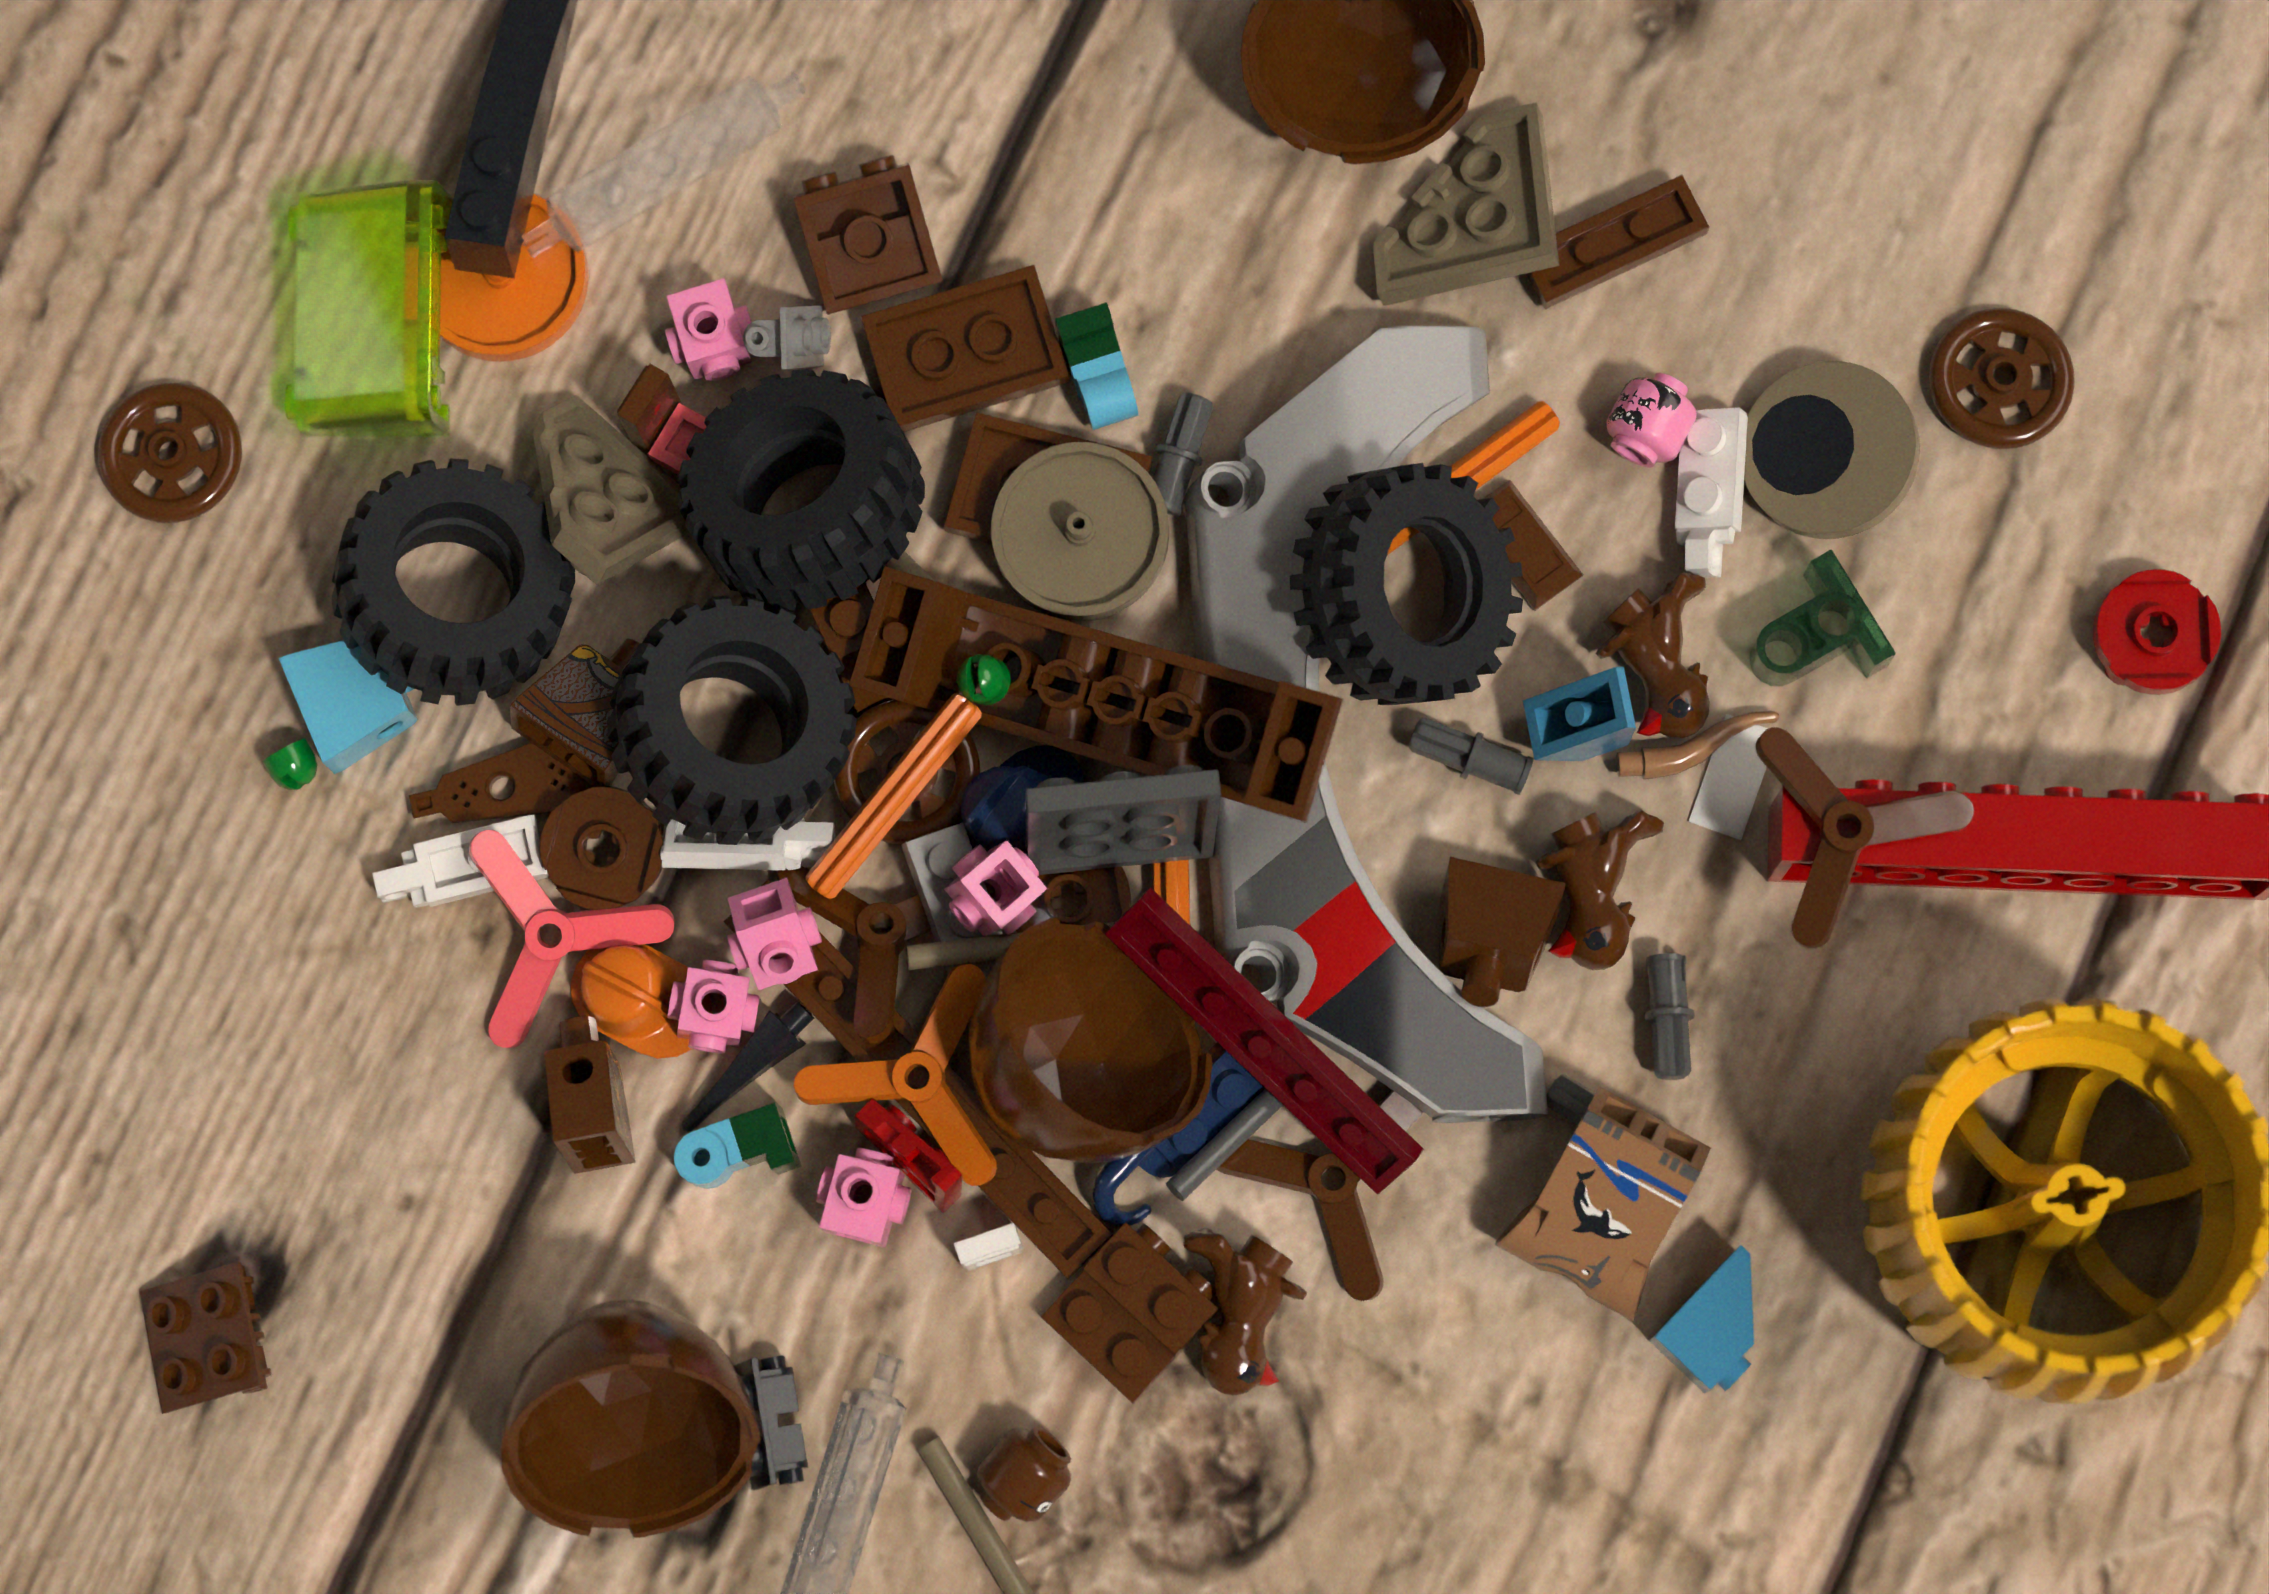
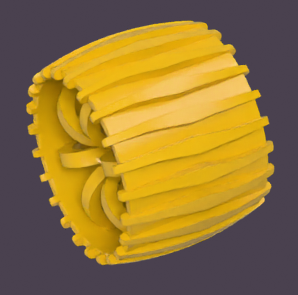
M2050 998L2028 1002L2020 1006L2019 1016L2006 1011H1996L1968 1025V1038L1949 1036L1925 1055V1075L1907 1074L1891 1096V1107L1896 1119L1891 1122L1881 1118L1873 1132L1869 1150L1876 1159L1874 1171L1866 1170L1862 1177L1860 1198L1862 1202L1869 1205V1224L1863 1230V1238L1866 1251L1876 1256L1879 1270L1883 1277L1878 1282V1285L1885 1299L1892 1304L1898 1305L1902 1313L1910 1321L1905 1328L1918 1343L1930 1348L1935 1347L1945 1354L1943 1363L1961 1376L1974 1380H1980L1986 1376L1989 1387L1999 1393L2020 1399H2033L2038 1395L2044 1402L2054 1404L2088 1403L2094 1398L2114 1400L2144 1391L2153 1382L2163 1383L2193 1366L2201 1358L2203 1352H2208L2228 1336L2239 1323L2242 1309L2259 1292L2268 1272V1264L2264 1261L2269 1253V1142L2267 1139L2269 1127L2265 1116H2258L2252 1102L2244 1092L2242 1086L2245 1083L2236 1071L2229 1072L2208 1051L2210 1046L2194 1034L2186 1035L2165 1024L2166 1018L2154 1012L2143 1009L2134 1012L2117 1009V1004L2111 1000L2086 998L2068 1007L2064 1001ZM2047 1067L2080 1068L2063 1108L2047 1164H2030L2012 1152L1989 1128L1974 1104V1101L1988 1088L2016 1074ZM2120 1079L2137 1090L2136 1093L2142 1098L2149 1100L2166 1118L2167 1124L2173 1133L2178 1134L2190 1158L2188 1161L2190 1166L2176 1172L2123 1183L2119 1178L2104 1179L2095 1169L2080 1164L2084 1137L2103 1090L2115 1080ZM1952 1129L1982 1165L2001 1184L2016 1195L2015 1200L1965 1215L1937 1219L1936 1212H1933V1180L1942 1149ZM2068 1189L2076 1199V1213L2074 1207L2070 1204L2061 1205L2060 1202L2048 1204V1201ZM2200 1194L2201 1202L2199 1207L2200 1216H2203L2202 1228L2193 1259L2183 1278L2170 1295L2159 1299L2151 1298L2130 1282L2115 1267L2101 1248L2096 1238V1233L2102 1218L2107 1214ZM2024 1230L2027 1236L2016 1259L2001 1312L1998 1315L1988 1307L1986 1302L1962 1278L1951 1261L1945 1246ZM2062 1248L2095 1289L2132 1323L2118 1330L2086 1336L2052 1334L2028 1326L2034 1299L2043 1275L2051 1259Z

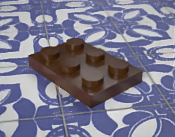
M1035 265L861 316L887 405L903 432L1070 383Z
M976 412L944 524L945 532L992 544L991 520L996 499L1006 480L1024 461L1052 446L1071 442H1097ZM1109 446L1130 456L1150 474L1153 464L1152 456Z

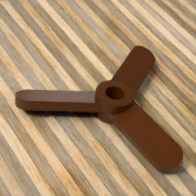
M1778 727L1769 728L1756 741V753L1760 760L1820 827L1821 842L1791 926L1793 937L1804 948H1820L1830 939L1860 851L1865 846L1960 830L1965 828L1973 818L1974 808L1972 802L1958 791H1947L1864 806L1858 802L1848 801L1786 730ZM1841 819L1852 821L1857 827V836L1854 838L1842 837L1836 829V822Z
M801 866V868L794 870L786 868L785 870H779L776 881L784 878L788 879L797 903L806 908L810 907L812 912L857 937L860 958L854 1029L860 1038L867 1043H877L884 1040L893 1028L899 954L903 951L906 941L932 931L919 895L895 905L887 902L869 904L842 888L835 898L828 899L817 893L806 881V874L810 869ZM984 882L989 896L993 899L995 895L994 887ZM879 928L890 930L886 934H876L873 932Z
M1392 1089L1378 1102V1105L1405 1131L1423 1113V1111ZM1247 1139L1216 1169L1223 1174L1311 1194L1320 1204L1347 1293L1358 1301L1372 1300L1381 1293L1384 1279L1356 1189L1360 1178L1333 1152L1317 1156ZM1337 1169L1342 1172L1345 1177V1183L1340 1189L1328 1190L1322 1185L1321 1176L1326 1170Z

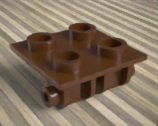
M234 1262L140 1291L162 1414L238 1392L248 1394L268 1389L266 1377L272 1375L271 1369L266 1366L263 1346L256 1345V1341L265 1338L264 1332H254L252 1324L260 1321L261 1316L260 1313H250L251 1310L256 1309L251 1286L254 1284L253 1276H246L245 1266L241 1265V1262Z

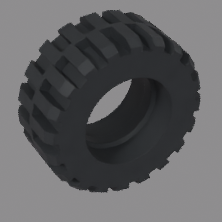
M811 369L792 370L791 377L782 379L779 374L761 378L760 386L749 391L743 387L730 395L732 400L730 404L722 410L716 407L706 417L704 423L707 427L702 434L695 432L686 450L690 460L682 461L678 477V484L681 487L677 497L680 513L686 520L685 526L721 581L730 590L739 591L742 598L746 596L761 599L764 601V605L768 601L772 609H779L781 606L787 610H795L797 603H803L806 609L827 606V599L839 596L844 601L858 594L859 592L856 587L870 579L873 584L879 580L884 566L891 558L899 560L910 542L906 534L907 532L915 533L922 515L919 505L922 504L925 498V481L920 474L922 467L891 409L883 398L877 397L873 389L862 381L848 380L846 374L823 370L821 376H817L814 370ZM828 464L842 465L832 485L812 503L790 513L761 515L766 502L773 492L790 477L815 466Z
M450 458L447 468L436 469L433 460L415 463L410 477L406 478L403 472L397 470L382 479L379 492L368 491L357 503L354 517L348 518L342 534L332 582L335 584L331 598L334 616L343 619L340 634L347 648L361 647L362 650L358 663L370 675H375L380 669L389 675L386 686L402 695L407 686L422 691L420 701L437 705L441 695H453L457 706L475 704L479 692L484 690L489 698L495 699L509 693L514 679L517 682L525 683L537 672L541 659H548L556 645L572 602L570 595L575 585V568L568 559L551 545L544 501L537 505L532 500L535 489L522 479H517L514 485L501 479L504 469L487 463L484 472L468 469V459ZM437 542L462 544L481 552L499 568L508 584L510 599L506 608L485 620L471 623L444 621L425 613L410 601L398 583L395 574L396 565L401 557L422 545Z
M727 595L709 597L702 609H700L699 604L690 602L677 608L670 619L662 618L649 630L642 643L636 648L623 669L609 702L614 710L607 720L608 739L612 742H619L611 756L617 772L623 774L629 771L633 778L627 787L628 791L638 803L647 798L657 807L652 817L666 827L674 819L685 825L684 836L699 841L703 839L707 832L716 834V842L718 844L737 845L747 833L749 840L755 843L772 838L780 826L784 830L790 829L802 820L809 809L814 808L833 784V781L844 768L850 755L847 746L855 737L857 720L853 715L847 714L856 703L852 686H849L850 683H840L839 676L845 670V667L837 653L832 652L827 655L823 651L820 644L825 638L813 626L804 631L793 623L796 614L781 606L776 613L764 610V601L761 599L745 596L739 606L732 605L731 598ZM703 678H724L736 681L752 689L769 705L778 721L782 737V751L780 755L769 762L742 764L723 759L709 751L695 738L684 719L680 702V692L683 686Z

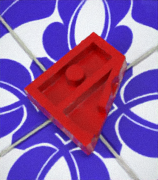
M872 1098L855 1115V1128L881 1153L894 1157L892 1164L897 1169H900L943 1213L961 1197L963 1174L951 1164L942 1150L937 1147H930L914 1133L917 1130L915 1125L895 1105L890 1103L884 1108Z

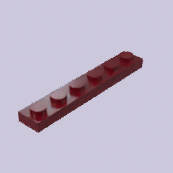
M1151 887L1105 933L1119 949L1377 1195L1416 1162L1424 1148Z

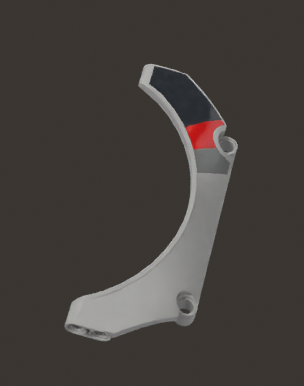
M1396 326L1380 328L1250 432L1238 444L1240 461L1214 463L1190 485L1185 495L1195 657L1197 659L1277 682L1281 680L1319 691L1320 658L1312 659L1305 648L1315 637L1310 625H1296L1293 612L1305 608L1302 590H1290V575L1302 574L1304 558L1292 553L1295 540L1311 537L1314 530L1304 518L1310 508L1329 506L1323 492L1330 486L1349 483L1347 476L1356 473L1399 466L1404 458L1433 430L1490 393L1486 334L1483 329L1460 326ZM1208 485H1217L1225 490L1230 501L1229 507L1220 506L1212 500L1209 495ZM1326 761L1323 765L1307 822L1220 797L1213 857L1209 858L1215 950L1240 973L1243 964L1255 967L1261 974L1263 981L1260 993L1271 1003L1277 1002L1278 1010L1302 1033L1319 1041L1363 1068L1425 1114L1432 1117V1122L1518 1121L1537 1119L1548 1115L1543 1050L1533 1039L1492 1015L1484 1008L1466 1002L1461 995L1462 990L1449 981L1411 941L1382 902L1356 855L1337 807Z

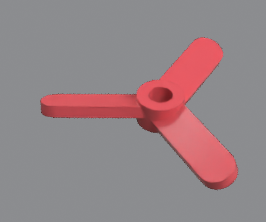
M484 830L475 835L469 844V855L472 861L525 932L524 947L488 1026L490 1039L499 1047L514 1048L525 1040L559 962L568 952L623 945L660 943L667 940L674 931L673 913L667 907L659 904L566 913L553 905L515 851L499 832ZM551 923L558 926L562 933L561 941L554 945L545 943L540 937L542 925Z

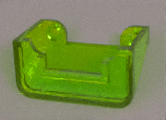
M407 180L301 193L298 205L289 206L288 233L291 241H297L294 384H287L285 389V413L288 420H296L297 428L306 437L450 436V406L441 405L440 385L433 384H445V371L440 368L441 252H447V244L443 235L438 232V229L447 228L453 198L437 180Z

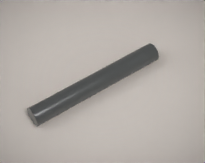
M1266 1088L1262 1090L1166 1182L1168 1189L1179 1200L1184 1201L1273 1116L1283 1104Z

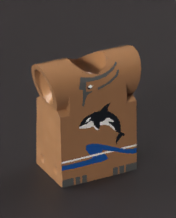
M1599 1086L1543 1190L1508 1225L1495 1245L1539 1270L1568 1276L1588 1297L1634 1321L1651 1260L1698 1179L1711 1147Z

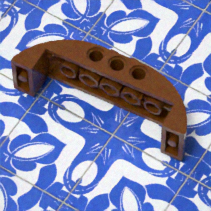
M884 566L849 686L938 712L952 694L956 692L962 694L959 691L956 677L958 668L964 660L977 654L990 655L1000 659L1007 666L1010 673V687L1004 698L995 704L981 705L974 703L982 712L981 718L976 724L1150 776H1161L1171 768L1184 765L1198 766L1202 768V771L1218 770L1221 797L1307 822L1343 702L1342 698L1281 680L1277 682L999 602L937 581ZM977 666L974 669L976 694L982 693Z

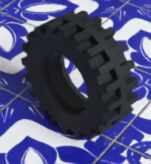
M1416 463L1347 476L1349 483L1332 485L1323 492L1329 506L1309 509L1304 520L1314 529L1311 537L1295 540L1292 553L1304 558L1302 574L1290 575V590H1302L1305 608L1295 611L1293 614L1296 625H1310L1315 637L1305 648L1312 659L1327 657L1332 664L1325 677L1334 685L1353 683L1350 696L1360 701L1378 699V705H1399L1455 699L1454 694L1473 692L1481 686L1477 675L1496 673L1502 665L1494 653L1496 648L1513 645L1517 633L1506 626L1508 616L1513 613H1522L1523 598L1512 596L1511 578L1523 576L1521 562L1509 563L1505 546L1515 541L1511 527L1497 529L1492 518L1500 507L1493 498L1476 500L1473 495L1478 482L1470 476L1451 478L1452 467L1442 464L1424 467V463ZM1406 527H1414L1427 536L1436 549L1444 577V612L1438 628L1428 639L1423 641H1417L1403 631L1391 614L1384 590V563L1395 536Z

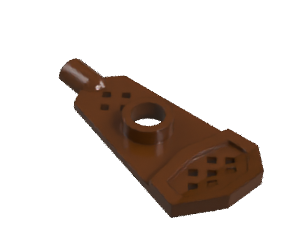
M529 743L441 776L436 789L409 795L413 819L442 813L450 822L460 823L551 813L572 794L594 786L533 743ZM554 764V768L550 769V766ZM562 770L565 771L563 776L559 775ZM500 778H508L513 782V792L506 799H496L492 794V786ZM555 780L558 781L556 786L553 785ZM463 782L467 784L464 789L460 787ZM565 786L568 787V790L566 791V793L563 792V789L565 788ZM475 789L479 791L476 796L472 794ZM455 794L459 796L456 801L452 799ZM467 801L471 803L468 808L464 807Z

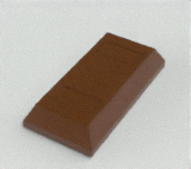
M1511 480L1485 497L1493 498L1500 507L1492 518L1497 529L1511 527L1515 541L1505 546L1509 563L1521 562L1523 576L1511 578V582L1534 611L1583 577L1584 574Z

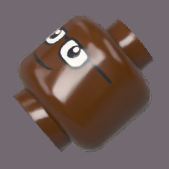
M1034 1426L1030 1431L1024 1428L1009 1430L982 1459L978 1466L977 1475L984 1489L980 1495L981 1501L992 1514L1003 1521H1008L1012 1516L1025 1522L1039 1520L1070 1485L1071 1473L1067 1466L1071 1462L1070 1454L1052 1434L1038 1426Z

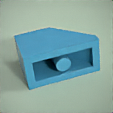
M1613 667L1523 700L1534 760L1585 761L1628 746L1636 729L1624 667Z
M1742 1245L1725 1259L1649 1340L1703 1393L1710 1391L1716 1384L1724 1391H1727L1751 1365L1743 1356L1754 1345L1751 1255Z

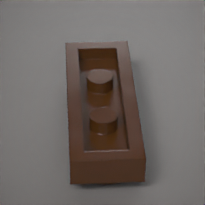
M1680 175L1557 232L1559 266L1526 274L1544 309H1547L1706 235L1709 225L1683 175Z

